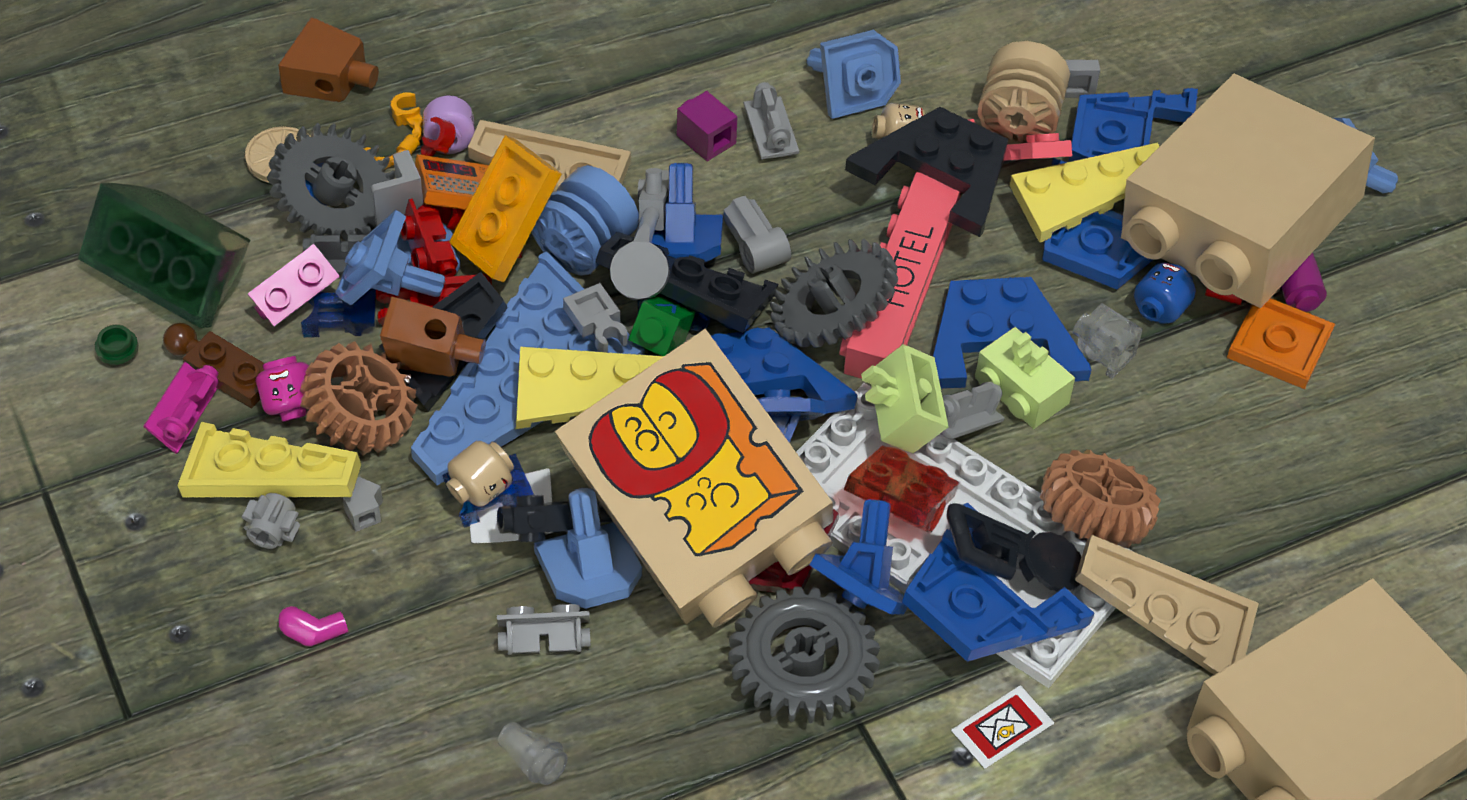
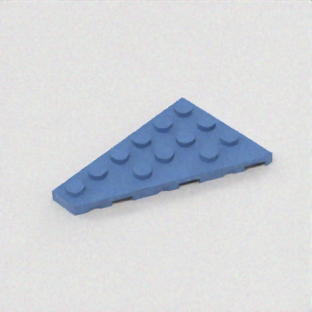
M547 251L538 257L539 263L529 278L523 279L519 285L517 295L507 303L508 308L497 321L495 329L486 341L485 353L481 364L471 362L466 364L450 388L451 394L440 411L436 410L429 420L428 428L420 433L411 446L412 458L436 485L450 478L447 468L449 461L473 442L483 441L490 444L493 441L502 447L543 422L531 423L529 428L516 429L520 347L599 352L595 346V334L592 333L582 337L563 309V298L584 290V288ZM628 332L626 346H622L616 338H607L608 353L645 355V349L629 341L630 334Z

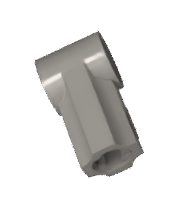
M746 196L733 199L731 204L723 210V220L739 243L740 255L749 273L753 274L791 260L790 244L784 231L780 227L772 228L754 199H748Z

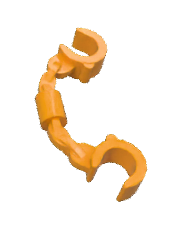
M410 92L396 95L391 101L392 118L397 126L409 125L413 128L412 135L408 134L396 148V151L398 153L409 150L412 155L420 145L423 118L420 115V107L401 110L416 106L415 94ZM393 155L389 156L390 161L386 169L394 165ZM375 157L374 159L378 161L383 160L384 157Z

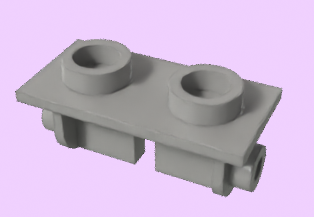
M763 82L758 84L753 94V100L744 101L743 105L761 159L799 154V148L781 96L777 97L776 89L769 83Z
M984 382L980 386L972 388L971 393L966 390L953 395L942 396L948 428L940 434L949 439L1003 422L1005 419L996 411L1002 397V390L1000 386L993 382Z
M556 605L552 607L553 613H534V607L518 606L507 608V615H497L498 627L507 626V632H498V650H508V655L540 653V636L549 635V652H582L581 647L591 646L590 628H581V623H589V611H580L579 605Z

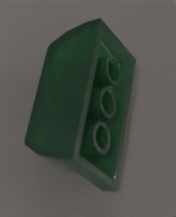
M101 183L78 259L195 326L209 328L212 326L218 305L224 300L240 270L251 240L160 190L129 184Z

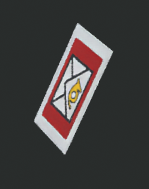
M1020 685L951 731L983 768L986 769L1053 725L1054 722Z

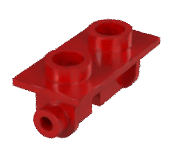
M413 198L408 199L404 214L406 218L400 234L404 241L408 240L412 266L441 274L444 277L454 276L457 272L458 262L450 241L434 242V240L445 239L447 235L439 211L433 208L432 205L427 204L421 205L416 209Z

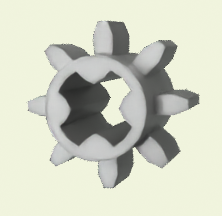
M277 493L261 495L258 502L250 499L241 517L247 521L244 529L247 530V537L254 544L267 549L282 546L284 540L292 542L301 525L295 521L299 513L295 511L293 502Z

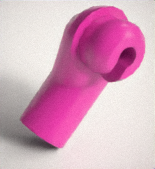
M290 606L283 609L278 617L279 628L283 634L309 647L348 633V628L341 611L317 619L297 607Z

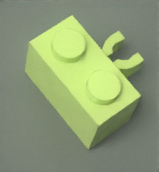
M1014 327L979 352L975 379L978 380L980 385L984 382H993L1000 386L1002 390L1000 400L1008 406V409L1015 417L1023 419L1029 426L1035 429L1070 403L1075 377L1050 357L1047 349L1043 346L1040 348L1031 341V336L1028 333H1022Z
M902 344L876 366L872 365L861 374L862 381L870 383L872 387L865 393V399L875 404L881 441L910 453H915L948 428L935 357Z

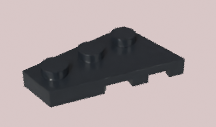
M479 272L433 306V308L460 316L464 334L482 339L487 336L508 308L503 298L482 272ZM383 344L379 345L381 351L385 352ZM459 360L456 374L451 377L399 369V373L411 375L408 386L417 390L415 395L429 412L465 365L466 361Z

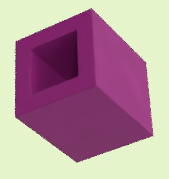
M705 91L697 97L685 101L677 108V136L708 162L736 144L738 116L712 94Z

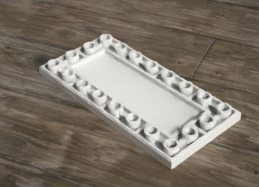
M863 383L855 391L858 395L855 409L835 412L796 451L833 502V508L839 513V520L830 539L833 542L832 546L844 554L847 553L853 542L859 543L864 502L872 499L890 503L891 509L886 546L893 547L889 583L905 593V590L930 553L934 552L946 529L950 528L946 513L948 505L952 503L964 505L968 502L979 513L1027 534L1034 530L1035 535L1041 532H1053L1062 535L1069 542H1072L1077 551L1080 552L1081 557L1088 540L1086 538L1079 539L1078 534L1072 531H1064L1062 523L1052 521V513L1043 509L1044 501L1040 498L1041 493L955 439H949L939 434L915 453H910L881 441L875 404L865 399V393L872 388L866 383ZM1016 569L1010 581L997 577L1032 608L1037 607L1057 593L1039 583L1036 578L1027 582L1021 570ZM1083 585L1078 586L1071 593L1095 613L1089 626L996 654L1042 685L1050 688L1115 610L1114 606Z

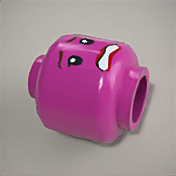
M296 356L263 364L264 371L257 375L256 385L264 412L268 415L280 414L282 422L307 416L306 409L300 406L301 398L304 394L299 390L309 365L304 362H297Z

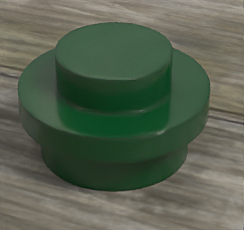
M123 325L105 327L99 332L95 342L97 357L102 362L111 365L128 362L136 355L139 348L136 335Z

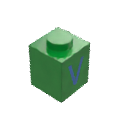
M661 295L648 299L641 305L628 340L661 356H666L685 342L696 312Z

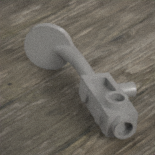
M649 168L645 171V179H639V227L634 241L622 246L615 253L611 261L610 276L615 288L623 296L632 300H647L655 297L664 289L669 278L667 258L656 245L652 244L654 231L664 230L666 203L669 202V170Z

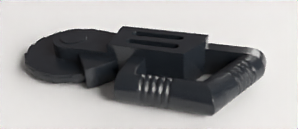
M952 503L948 505L946 517L961 561L985 570L1006 581H1010L1016 569L1021 570L1027 582L1036 578L1039 583L1056 592L1064 587L1072 592L1081 585L1075 580L1081 561V554L1072 542H1069L1062 535L1053 532H1041L1035 535L1034 530L1027 534L962 504ZM969 528L972 529V535H973V539H974V542H975L976 547L974 546L972 537H971V535H970Z

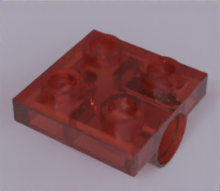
M882 445L848 475L844 490L864 500H881L890 503V513L894 517L930 534L939 523L946 505L955 497L960 482L949 477L941 468L926 466L909 458L908 454L901 449Z

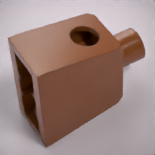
M312 17L278 65L283 93L334 102L344 101L355 84L372 89L379 75L377 66L365 63L364 47L360 38Z
M391 297L380 334L387 360L393 364L401 361L400 369L450 377L456 374L459 360L481 364L485 353L486 339L465 335L460 316L401 298Z

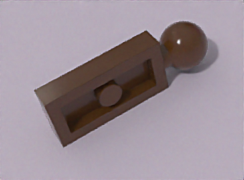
M174 323L166 329L163 335V344L169 353L175 356H184L183 363L187 362L195 370L202 369L204 365L215 368L218 371V385L216 388L252 409L260 401L256 377L260 372L264 371L262 365L265 363L211 331L199 341L197 340L195 330L186 323Z

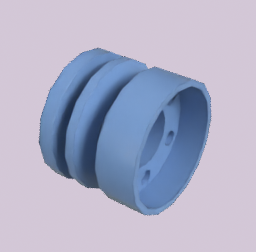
M586 165L578 167L561 183L557 191L552 192L532 230V234L543 252L547 251L566 271L580 276L588 275L599 266L596 263L599 249L616 232L630 236L639 226V213L634 200L618 180L600 168Z

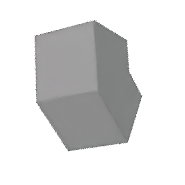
M357 477L352 497H343L345 513L355 532L381 522L379 507L383 502L380 485Z

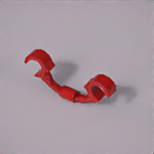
M439 117L430 118L431 122L439 124L440 135L437 140L422 137L424 145L421 149V155L433 157L436 151L446 154L455 140V126L452 122ZM432 205L433 208L439 211L442 223H448L447 228L455 230L465 210Z

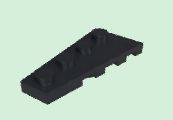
M616 232L599 249L596 263L610 270L611 261L615 253L622 246L634 241L635 237ZM656 245L664 253L669 264V278L666 286L659 294L681 303L691 311L700 312L719 321L726 328L736 329L744 333L775 296L778 283L764 280L763 286L743 280L745 276L743 272L728 268L727 274L705 268V260L691 255L689 257L674 258L668 256V248Z

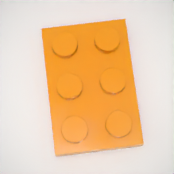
M505 135L450 239V244L492 279L505 282L562 173L518 140Z

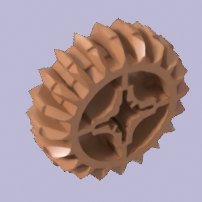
M355 341L348 344L346 348L338 343L330 351L325 349L321 352L314 363L311 362L305 371L306 375L299 390L304 394L301 398L300 406L309 409L306 414V421L317 422L318 424L316 435L326 433L330 436V446L337 444L339 441L344 444L345 450L353 451L357 447L363 456L366 453H370L372 449L380 453L388 445L396 444L402 438L403 433H406L411 427L412 417L418 406L413 402L417 390L407 386L410 383L411 375L399 373L401 361L392 364L387 360L385 352L379 355L374 353L371 344L361 350ZM343 376L344 382H341L339 385H331L332 378ZM378 410H385L386 418L375 420L374 414Z
M1071 450L1069 454L1061 453L1057 460H1053L1051 467L1047 468L1041 486L1040 498L1044 501L1043 509L1052 513V521L1064 525V531H1072L1078 534L1079 539H1089L1091 535H1094L1113 544L1129 548L1132 543L1140 544L1143 538L1147 537L1149 530L1153 529L1158 518L1156 515L1159 511L1158 506L1161 499L1156 495L1157 489L1147 483L1148 477L1137 474L1134 466H1126L1121 463L1120 458L1114 460L1109 458L1104 452L1101 455H1096L1091 450H1086L1084 453L1078 450Z

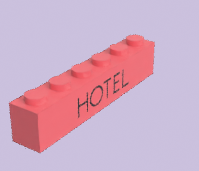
M916 172L910 187L903 186L898 202V209H901L900 214H892L887 229V237L890 239L888 244L884 242L880 244L881 248L888 250L898 267L896 273L898 282L894 287L895 293L891 299L887 300L888 306L883 311L876 312L878 315L876 320L873 322L867 321L865 329L860 332L854 330L850 338L842 339L839 355L845 356L844 374L862 379L861 374L872 365L876 366L902 344L908 345L953 226L952 223L948 222L950 210L959 201L961 192L919 172Z

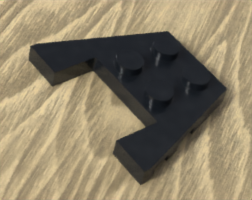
M938 107L850 155L846 159L845 171L875 186L896 162H900L964 194L950 210L948 222L981 237L1006 154L1008 139L947 109Z

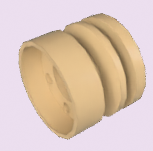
M1019 41L1011 42L1001 47L992 57L987 80L979 101L977 114L982 126L1007 138L1009 144L1026 143L1027 135L1054 133L1057 130L1070 78L1067 62L1057 51L1041 43Z

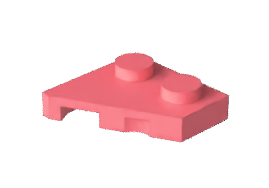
M1059 133L1027 135L1026 143L1007 144L1004 161L1072 156L1071 140L1059 141Z

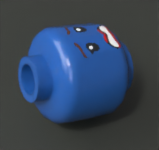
M1161 263L1155 265L1136 285L1134 298L1143 317L1157 323L1169 324L1175 322L1194 301L1196 291L1192 276L1185 268L1176 264Z

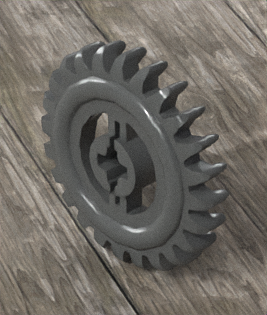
M319 123L314 125L311 137L306 133L304 126L297 133V141L294 139V135L289 133L284 140V144L280 143L277 145L275 155L269 161L271 171L267 176V180L273 185L270 190L271 196L280 199L276 206L277 209L282 212L289 211L290 214L287 217V221L290 223L299 221L301 223L300 231L303 233L312 229L317 236L324 234L340 235L345 241H348V235H368L376 227L371 186L395 179V170L389 173L383 172L390 158L385 157L383 160L378 161L374 159L379 151L378 144L372 149L364 150L366 134L362 135L355 143L351 142V127L346 129L341 138L337 137L335 123L331 124L326 136L320 131L321 126ZM324 163L322 167H319L316 164ZM305 180L313 184L312 188L316 199L308 191ZM355 181L358 182L360 191L353 188ZM342 203H344V204H346V205L349 206V207H346V208H343V209H342V208H330V207H328V206H337V205H340V204H342Z
M849 239V250L844 253L837 242H834L835 253L833 257L830 258L822 248H819L821 256L819 264H815L808 257H805L808 271L803 273L799 272L797 268L792 267V272L797 282L790 283L782 278L781 282L787 294H782L776 290L775 298L779 304L775 302L770 303L773 311L770 317L778 334L791 344H798L800 347L812 345L815 348L823 346L825 341L829 345L835 344L840 337L846 340L852 336L854 330L860 332L865 329V323L876 320L878 318L876 312L883 311L888 306L887 300L891 299L895 293L894 287L898 282V276L896 275L898 267L888 250L881 248L877 242H873L871 247L865 239L861 240L862 249L859 250L856 243ZM847 279L862 281L857 295ZM835 295L841 298L842 302L844 303L843 306L839 303ZM815 299L825 315L811 313L812 303Z
M794 587L793 595H788L785 590L779 589L776 590V600L766 595L759 598V607L755 605L748 606L745 609L746 618L736 620V632L729 637V645L732 649L728 653V661L731 665L736 664L732 670V678L737 681L741 677H745L741 683V693L743 695H747L750 690L757 688L754 696L756 708L760 707L763 701L768 698L771 699L770 714L772 717H775L778 710L785 705L788 706L790 722L795 720L799 709L803 708L810 724L813 723L816 708L821 707L826 714V718L831 720L835 702L842 707L845 713H848L851 705L849 694L855 696L858 702H862L865 694L862 684L867 688H872L875 679L873 673H876L880 666V662L876 657L879 654L880 645L873 640L875 629L870 625H864L866 615L862 612L851 613L853 604L848 600L840 604L836 603V593L830 592L825 598L821 597L819 588H812L809 595L804 594L801 587ZM796 625H810L820 629L819 631L810 627L793 629L785 638L784 650L776 656H772L771 645L773 640L783 630ZM836 645L838 648L837 659L826 672L822 673L825 650Z

